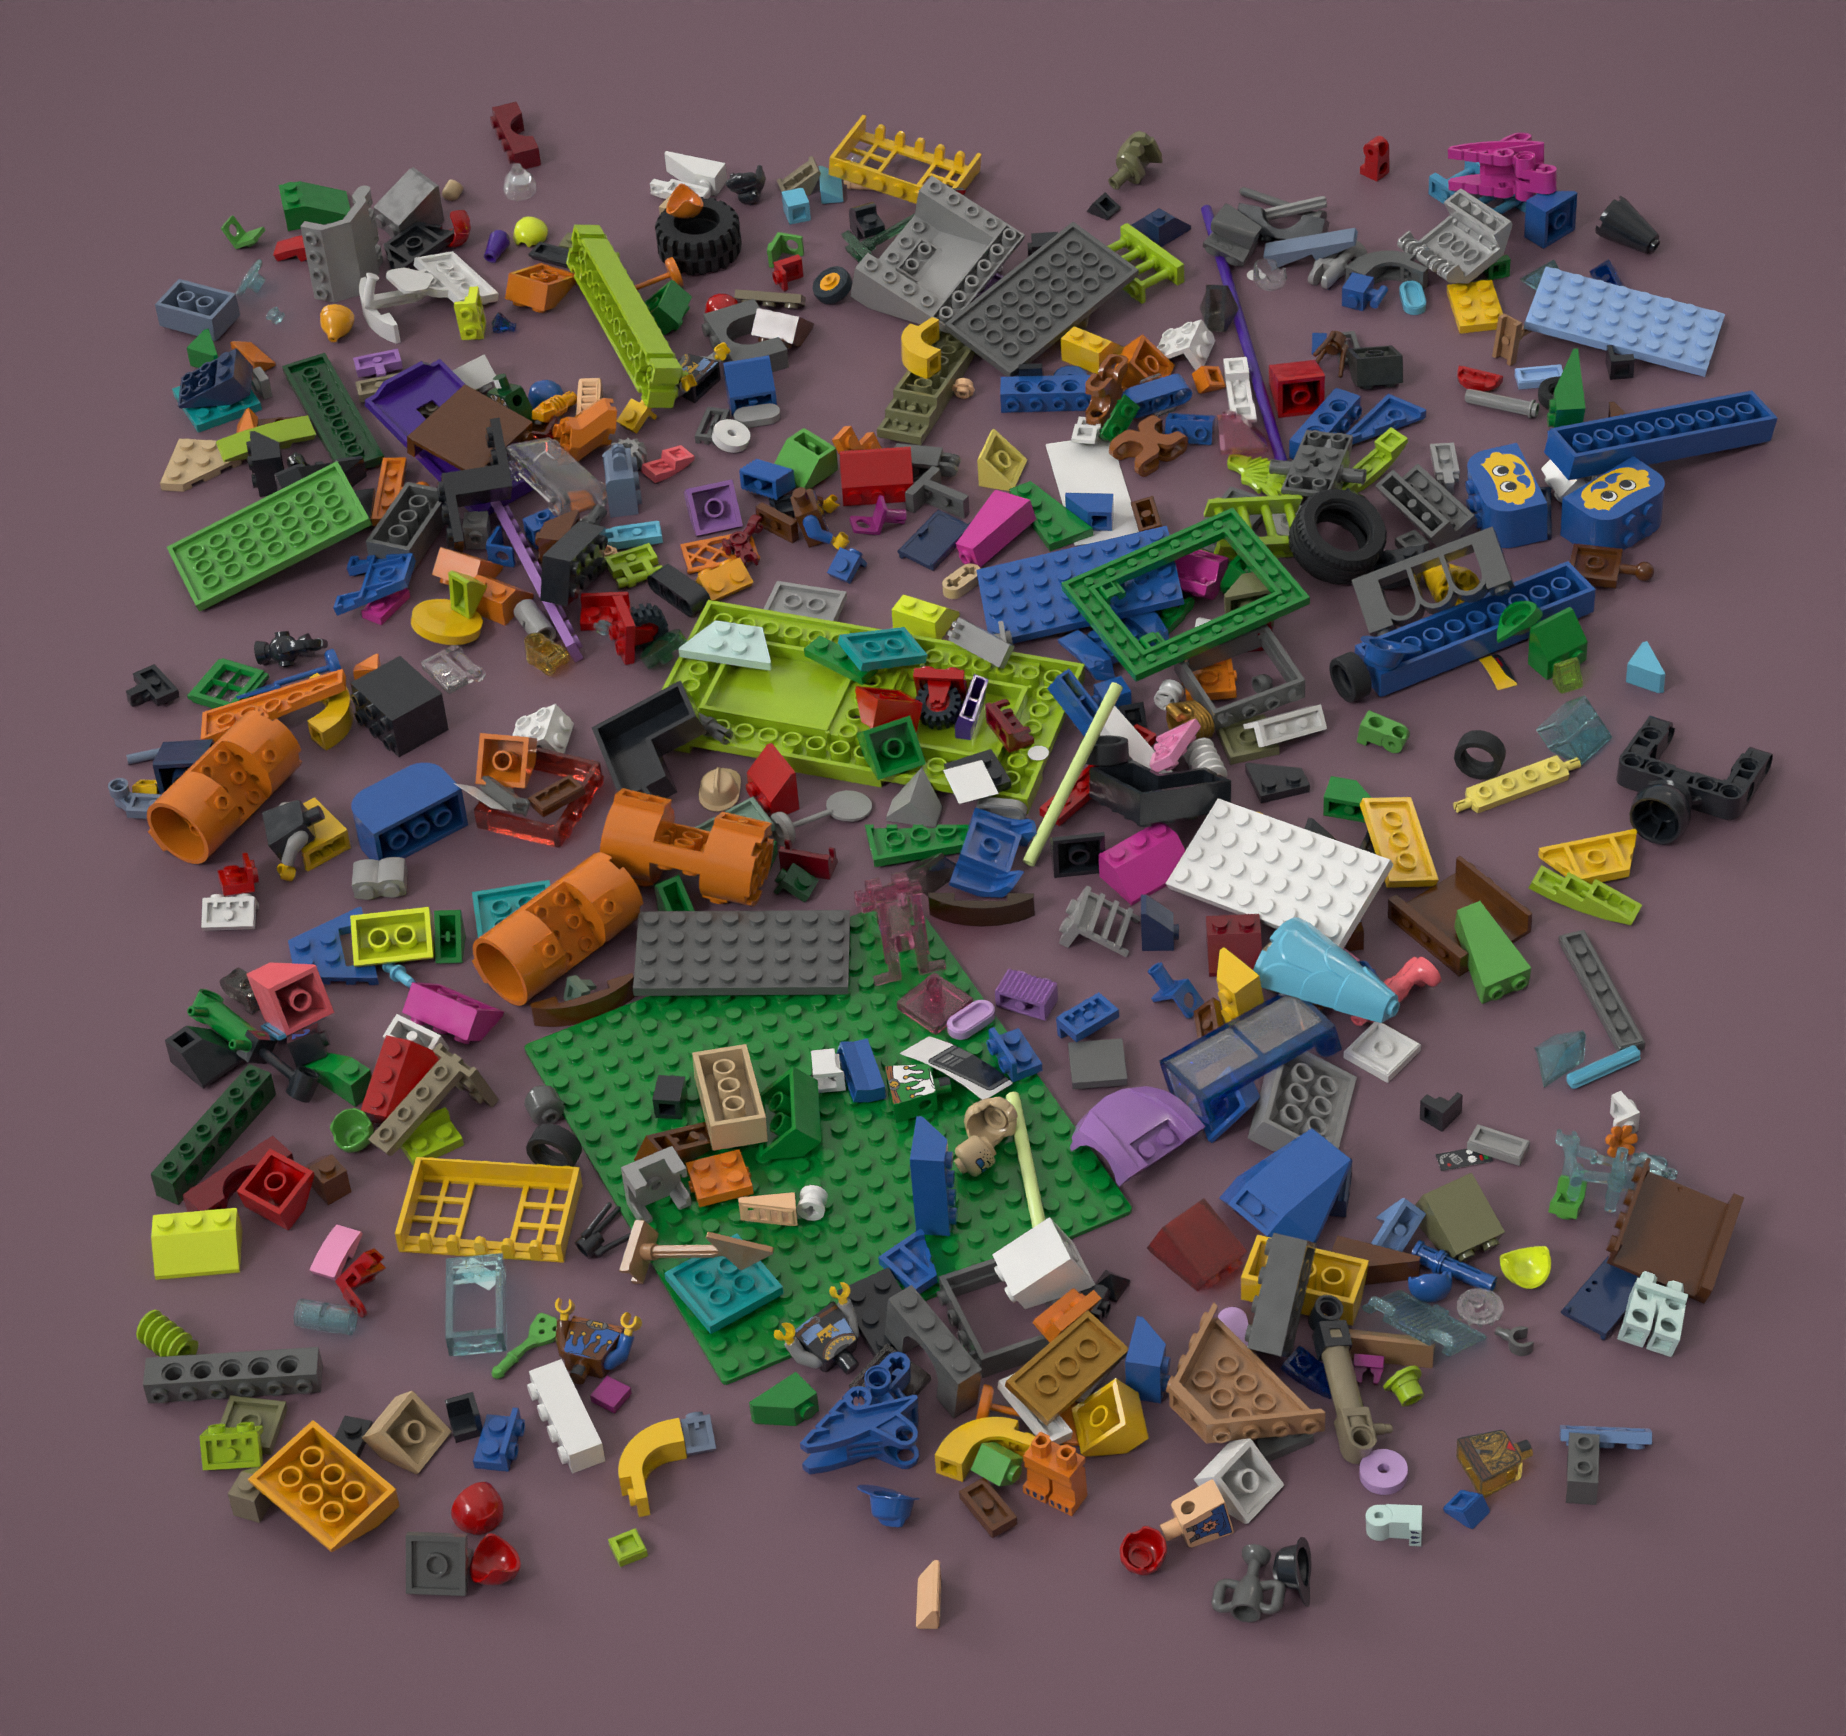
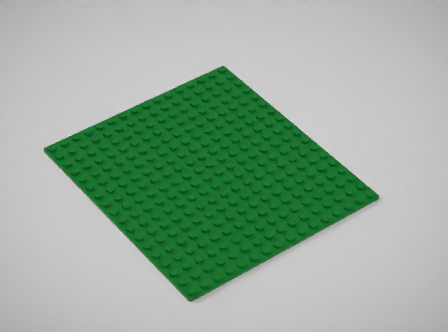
M904 895L850 917L848 994L647 996L530 1042L524 1047L525 1053L544 1085L556 1089L564 1104L563 1117L581 1143L582 1149L616 1206L621 1207L620 1213L632 1231L636 1218L626 1202L621 1167L635 1162L634 1158L646 1135L705 1122L694 1078L692 1053L746 1044L758 1090L761 1093L791 1067H795L813 1077L811 1051L834 1049L836 1054L840 1042H854L868 1038L885 1085L886 1098L872 1102H853L846 1080L845 1091L819 1093L821 1143L805 1156L763 1160L759 1158V1143L714 1151L711 1149L694 1159L698 1160L740 1149L745 1166L749 1168L751 1174L750 1180L754 1194L743 1197L795 1192L797 1209L802 1188L809 1185L819 1186L828 1193V1200L826 1205H824L825 1213L823 1218L811 1221L802 1218L797 1213L798 1226L743 1221L740 1217L738 1198L699 1207L695 1193H691L688 1181L690 1179L688 1173L687 1177H682L680 1174V1179L691 1197L692 1205L678 1209L669 1195L645 1206L653 1219L648 1224L659 1233L656 1241L658 1245H712L706 1239L707 1232L728 1237L738 1234L742 1240L774 1248L772 1255L760 1261L783 1286L784 1294L712 1334L709 1333L665 1279V1272L691 1258H658L657 1260H650L665 1289L721 1383L724 1385H729L793 1358L785 1347V1341H779L774 1337V1331L780 1330L785 1336L786 1330L782 1323H791L797 1329L834 1301L837 1304L839 1302L838 1299L830 1295L829 1290L831 1286L835 1287L838 1292V1290L842 1289L840 1282L851 1285L883 1270L884 1268L879 1265L878 1257L916 1232L910 1169V1154L916 1117L895 1123L886 1083L885 1066L925 1064L900 1053L927 1037H933L975 1055L1012 1081L1007 1073L1004 1074L1001 1071L996 1055L992 1056L987 1048L986 1041L989 1040L990 1028L994 1027L999 1035L1007 1032L996 1015L992 1023L967 1039H954L948 1034V1019L972 1002L984 1000V998L909 895ZM930 1066L933 1079L948 1076ZM1037 1073L1015 1081L989 1097H1002L1006 1099V1095L1010 1092H1017L1020 1095L1045 1220L1050 1217L1070 1239H1074L1132 1213L1131 1205L1090 1147L1085 1145L1079 1146L1074 1151L1070 1150L1072 1136L1076 1128ZM658 1075L685 1077L688 1096L682 1120L655 1118L652 1099ZM950 1076L951 1093L937 1095L938 1109L921 1115L947 1139L948 1151L953 1152V1167L950 1170L955 1171L954 1187L951 1189H956V1204L953 1207L958 1209L957 1224L951 1226L950 1236L925 1235L932 1264H934L937 1273V1283L920 1294L925 1301L937 1297L936 1292L940 1291L939 1276L993 1259L992 1254L1032 1229L1014 1134L1004 1137L994 1147L997 1153L994 1156V1164L977 1177L971 1176L968 1172L962 1174L955 1165L954 1160L957 1159L955 1148L969 1138L964 1124L966 1111L971 1105L982 1099ZM897 1281L901 1289L904 1290L905 1287Z

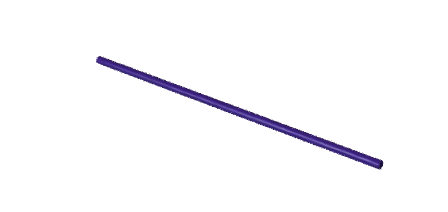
M1204 205L1201 208V213L1209 236L1212 232L1211 222L1214 214L1210 205ZM1214 256L1244 357H1247L1249 375L1274 459L1287 461L1229 264L1224 257Z

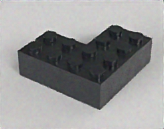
M681 680L591 727L617 792L624 788L663 798L677 793L663 755L707 733L694 700Z
M1129 761L1118 765L1090 767L1089 797L1099 802L1100 805L1112 809V812L1123 815L1125 819L1132 820L1140 827H1150L1155 822L1174 823L1175 819L1194 820L1199 815H1208L1217 799L1231 803V780L1220 774L1217 775L1216 772L1206 767L1159 774L1136 761Z

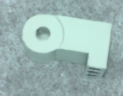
M1386 1504L1370 1507L1366 1512L1367 1535L1376 1541H1384L1388 1538L1409 1539V1546H1422V1505Z

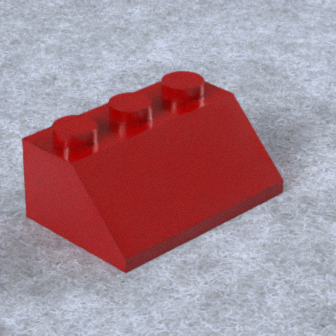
M911 446L839 451L843 506L877 504L879 495L884 497L885 503L906 502L905 492L914 484Z
M385 1036L361 1107V1111L366 1113L371 1122L382 1124L439 1061L433 1050L411 1040Z

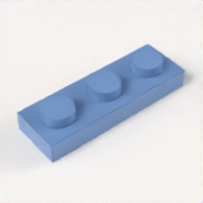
M1560 1425L1559 1437L1561 1441H1566V1446H1568L1569 1432L1599 1434L1600 1448H1614V1443L1627 1444L1626 1448L1645 1449V1444L1652 1445V1431L1650 1428Z

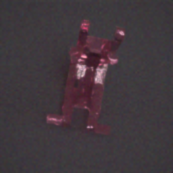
M903 871L891 874V883H888V885L882 886L878 877L864 881L865 891H854L855 904L857 907L861 906L862 913L874 911L876 912V918H878L877 923L881 932L885 963L888 965L889 972L873 976L875 986L902 980L898 952L915 949L919 975L946 969L944 959L928 961L930 951L921 898L922 886L919 884L918 879L909 881L906 872ZM913 919H914V924H915V925L911 926L910 923H912V921H913Z

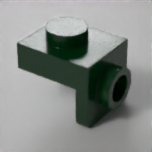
M792 863L787 871L782 868L775 878L774 882L777 883V886L773 892L778 895L782 889H785L805 903L819 880L795 863Z

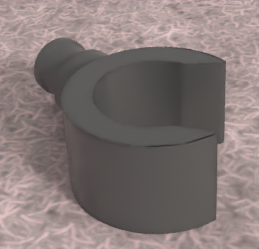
M1500 1326L1496 1328L1495 1335L1508 1341V1348L1513 1354L1527 1356L1533 1352L1534 1342L1522 1344L1515 1341L1527 1337L1528 1327L1519 1326L1512 1330L1504 1329Z

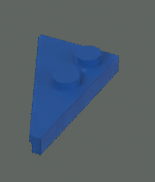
M1387 394L1346 434L1353 435V445L1381 435L1389 428L1397 429L1426 418V409Z

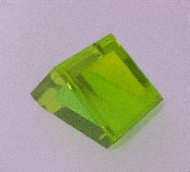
M1577 657L1554 664L1553 684L1560 693H1566L1583 687Z

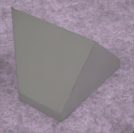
M922 767L893 798L886 821L936 828L942 813V805Z

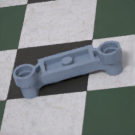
M115 778L108 784L110 796L114 798L116 807L126 811L127 818L147 819L149 806L162 795L130 792L128 781L124 778Z

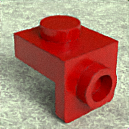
M799 254L774 262L772 277L775 284H779L783 291L788 290L787 282L804 277L802 258Z

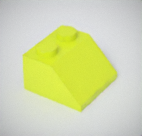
M902 595L891 609L893 628L905 627L912 635L942 639L953 621H956L960 615L959 611L907 595Z

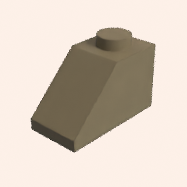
M261 1467L241 1471L228 1492L233 1515L258 1523L262 1521L272 1504L270 1499L248 1481Z

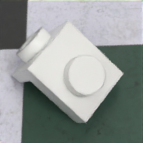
M1622 1091L1612 1094L1610 1114L1614 1118L1613 1127L1620 1126L1622 1128L1624 1125H1630L1633 1128L1631 1133L1637 1132L1639 1129L1640 1112L1633 1100L1628 1099Z

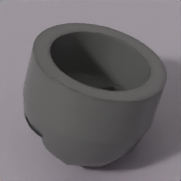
M1260 674L1252 678V687L1258 694L1273 687V680L1269 675Z

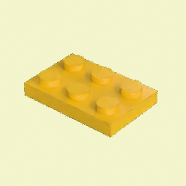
M1492 280L1447 285V295L1459 334L1497 329L1498 317L1503 312Z

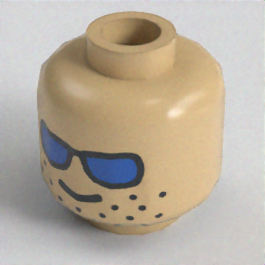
M973 1135L955 1148L957 1159L954 1160V1163L962 1174L968 1172L971 1176L977 1177L994 1164V1156L997 1153L985 1136L980 1138L977 1135Z

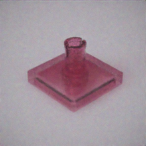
M934 972L897 1001V1009L937 1035L947 1027L948 1019L971 1004L973 998Z

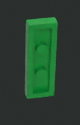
M820 635L804 648L805 657L861 685L878 672V669L860 671L840 645Z

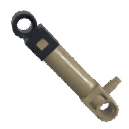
M1322 1295L1316 1300L1309 1314L1308 1324L1314 1331L1312 1339L1318 1361H1323L1337 1415L1334 1426L1340 1452L1348 1462L1360 1464L1362 1458L1367 1457L1373 1450L1377 1442V1435L1392 1433L1393 1426L1391 1424L1372 1422L1369 1407H1364L1350 1355L1353 1345L1347 1321L1339 1320L1343 1313V1305L1338 1298L1332 1295Z

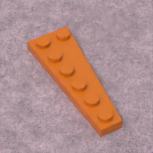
M343 669L336 670L202 712L201 740L213 739L215 743L246 712L251 710L264 712V717L274 720L330 696L337 695L346 690V675Z

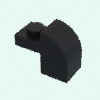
M874 202L850 208V229L857 240L885 232V224L877 214Z

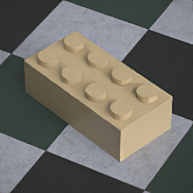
M743 1044L692 1053L694 1078L712 1150L768 1142L766 1116L747 1045Z

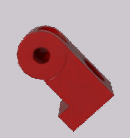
M1376 136L1364 145L1365 163L1360 166L1361 175L1377 182L1389 173V143L1382 136Z

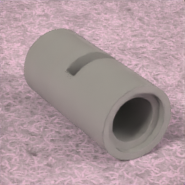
M525 599L515 606L514 616L537 646L545 647L555 640L556 630L533 600Z

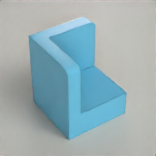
M797 188L783 191V210L789 224L811 220L809 200L804 189Z

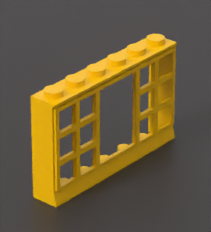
M862 115L830 156L828 175L917 204L919 190L931 175L944 184L953 186L952 189L966 190L980 172L982 154L977 153L969 165L964 164L965 153L963 151L956 153L954 161L945 158V146L942 144H938L934 154L925 152V140L921 137L916 140L915 147L913 148L905 145L906 135L903 131H899L895 135V141L885 138L886 128L882 124L878 125L875 129V135L865 132L867 116ZM859 141L873 145L868 152L854 148ZM878 147L891 151L887 158L873 154ZM851 152L864 156L860 163L846 159ZM896 154L931 165L917 185L882 173ZM869 159L883 163L878 170L865 166ZM936 167L950 171L945 178L932 174ZM955 173L961 175L957 182L951 180Z
M416 1157L395 1231L398 1251L564 1263L581 1188L583 1187L580 1167ZM423 1183H443L440 1195H420ZM449 1183L468 1185L465 1198L446 1197ZM475 1185L523 1188L510 1238H505L502 1242L486 1241L481 1236L476 1237L475 1240L461 1239ZM529 1189L549 1190L546 1203L526 1202ZM555 1190L568 1191L565 1204L552 1203ZM418 1202L437 1203L434 1216L415 1215ZM443 1205H463L460 1218L440 1217ZM524 1209L544 1210L541 1223L521 1222ZM550 1210L563 1211L560 1225L547 1224ZM412 1223H432L429 1234L421 1233L420 1236H409ZM438 1224L458 1225L455 1235H448L447 1238L435 1237ZM519 1229L539 1230L536 1240H532L530 1243H516ZM545 1231L558 1232L555 1245L542 1244Z

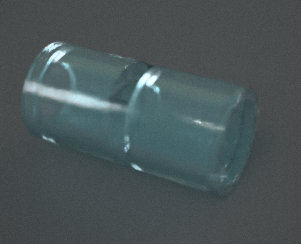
M303 1298L298 1300L294 1311V1325L296 1327L348 1336L354 1333L358 1321L356 1307Z

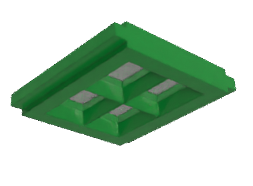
M218 659L187 695V698L199 705L212 709L253 697L254 695L237 699L236 696L261 688L268 680L269 674L265 673L264 670L231 660Z

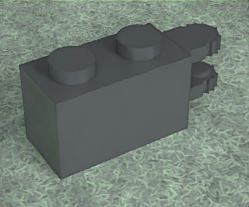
M896 443L895 447L911 446L914 482L932 466L940 469L941 476H956L958 472L957 466L959 467L961 459L957 454L943 452V447Z

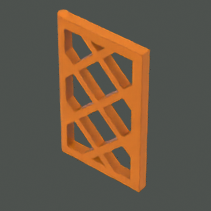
M731 534L680 544L687 573L692 574L707 568L712 570L719 567L721 562L715 561L720 556L732 559V561L737 559L735 554L727 556L723 546L720 549L710 546L722 543L723 538L729 539ZM751 536L750 544L753 548V552H755L758 555L753 537ZM700 548L695 554L687 552L689 549ZM705 551L714 553L710 559L701 557ZM695 561L705 564L702 566L692 567V564Z

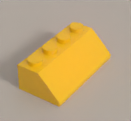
M1257 1235L1241 1276V1300L1253 1302L1255 1295L1259 1296L1261 1284H1258V1277L1261 1267H1266L1268 1256L1265 1255V1246L1270 1237ZM1316 1248L1301 1314L1309 1315L1320 1296L1332 1295L1338 1298L1343 1305V1313L1339 1320H1346L1347 1325L1353 1326L1361 1305L1369 1260Z

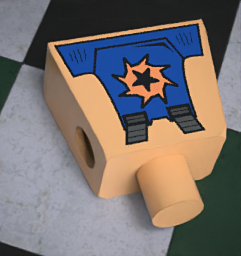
M1213 1479L1174 1500L1171 1503L1175 1518L1159 1525L1166 1541L1182 1535L1188 1547H1195L1234 1533L1226 1503Z

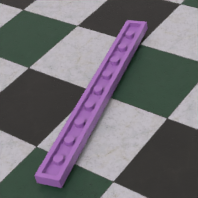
M501 501L491 502L540 597L541 566L538 561L533 563L537 559L531 548H525L529 544L524 534L518 535L522 530L516 519L510 520L514 518V515L509 506L503 507ZM542 601L574 662L576 663L583 659L579 651L583 646L576 634L571 635L575 631L569 620L564 621L567 616L562 606L556 607L554 603Z

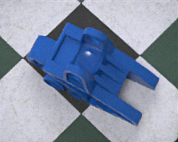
M893 1352L879 1365L869 1368L864 1377L865 1387L856 1386L848 1390L842 1397V1400H839L829 1411V1414H826L815 1426V1429H812L800 1442L801 1450L810 1454L802 1463L805 1472L809 1475L830 1472L856 1464L870 1457H875L901 1469H909L917 1464L919 1451L915 1444L918 1441L917 1427L919 1426L917 1395L906 1397L902 1392L911 1381V1365L906 1354ZM860 1396L864 1397L863 1405L860 1406V1403H858V1406L854 1405V1397L858 1399ZM912 1432L913 1436L911 1439H909L907 1435H909ZM903 1449H909L914 1453V1457L909 1461H902L898 1458L897 1454Z

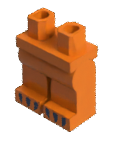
M1039 1432L1023 1455L1024 1466L1027 1468V1481L1023 1485V1493L1045 1504L1049 1500V1506L1073 1516L1088 1496L1085 1467H1083L1086 1463L1085 1457L1076 1453V1448L1068 1444L1059 1445L1051 1441L1049 1435Z

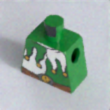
M928 1064L885 1066L886 1083L895 1123L936 1111L938 1109L937 1095L951 1093L949 1076L933 1079L931 1068Z

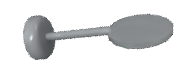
M847 790L836 792L826 801V810L792 822L784 812L772 814L770 819L776 828L772 834L777 843L785 847V839L791 840L792 844L795 842V828L829 815L841 821L854 822L862 820L872 811V802L866 795L860 792Z

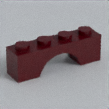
M517 102L492 107L493 116H490L491 126L496 131L498 141L501 140L502 149L507 154L509 164L514 165L516 172L541 166L539 147L534 137L519 135V133L525 130L522 112Z
M272 1135L184 1193L183 1198L187 1212L228 1209L230 1197L239 1189L270 1148L294 1161L292 1152Z

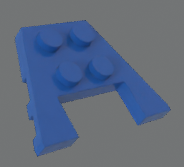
M413 553L387 554L384 559H377L375 555H368L367 559L360 560L358 556H351L346 568L349 575L353 576L361 573H366L360 591L337 596L333 607L336 615L344 614L407 588L416 563Z
M357 907L288 940L292 964L316 965L323 985H330L331 981H345L346 985H356V981H366L369 985H379L375 965L362 967L346 966L340 936L351 933L350 916L363 914L362 907Z

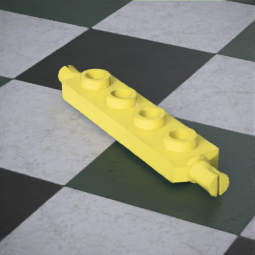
M1556 755L1468 787L1465 792L1466 798L1453 803L1454 810L1458 813L1471 808L1478 814L1565 782L1569 779V771L1581 767L1580 760L1576 757L1563 762Z

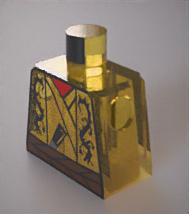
M1503 1430L1457 1439L1456 1458L1477 1493L1483 1494L1484 1498L1518 1481L1522 1477V1460L1533 1456L1532 1447L1527 1439L1513 1444L1507 1433Z

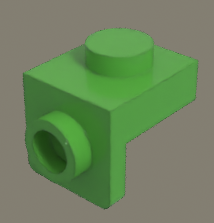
M1561 1175L1558 1179L1556 1193L1550 1201L1548 1212L1556 1214L1561 1219H1577L1584 1206L1587 1181Z

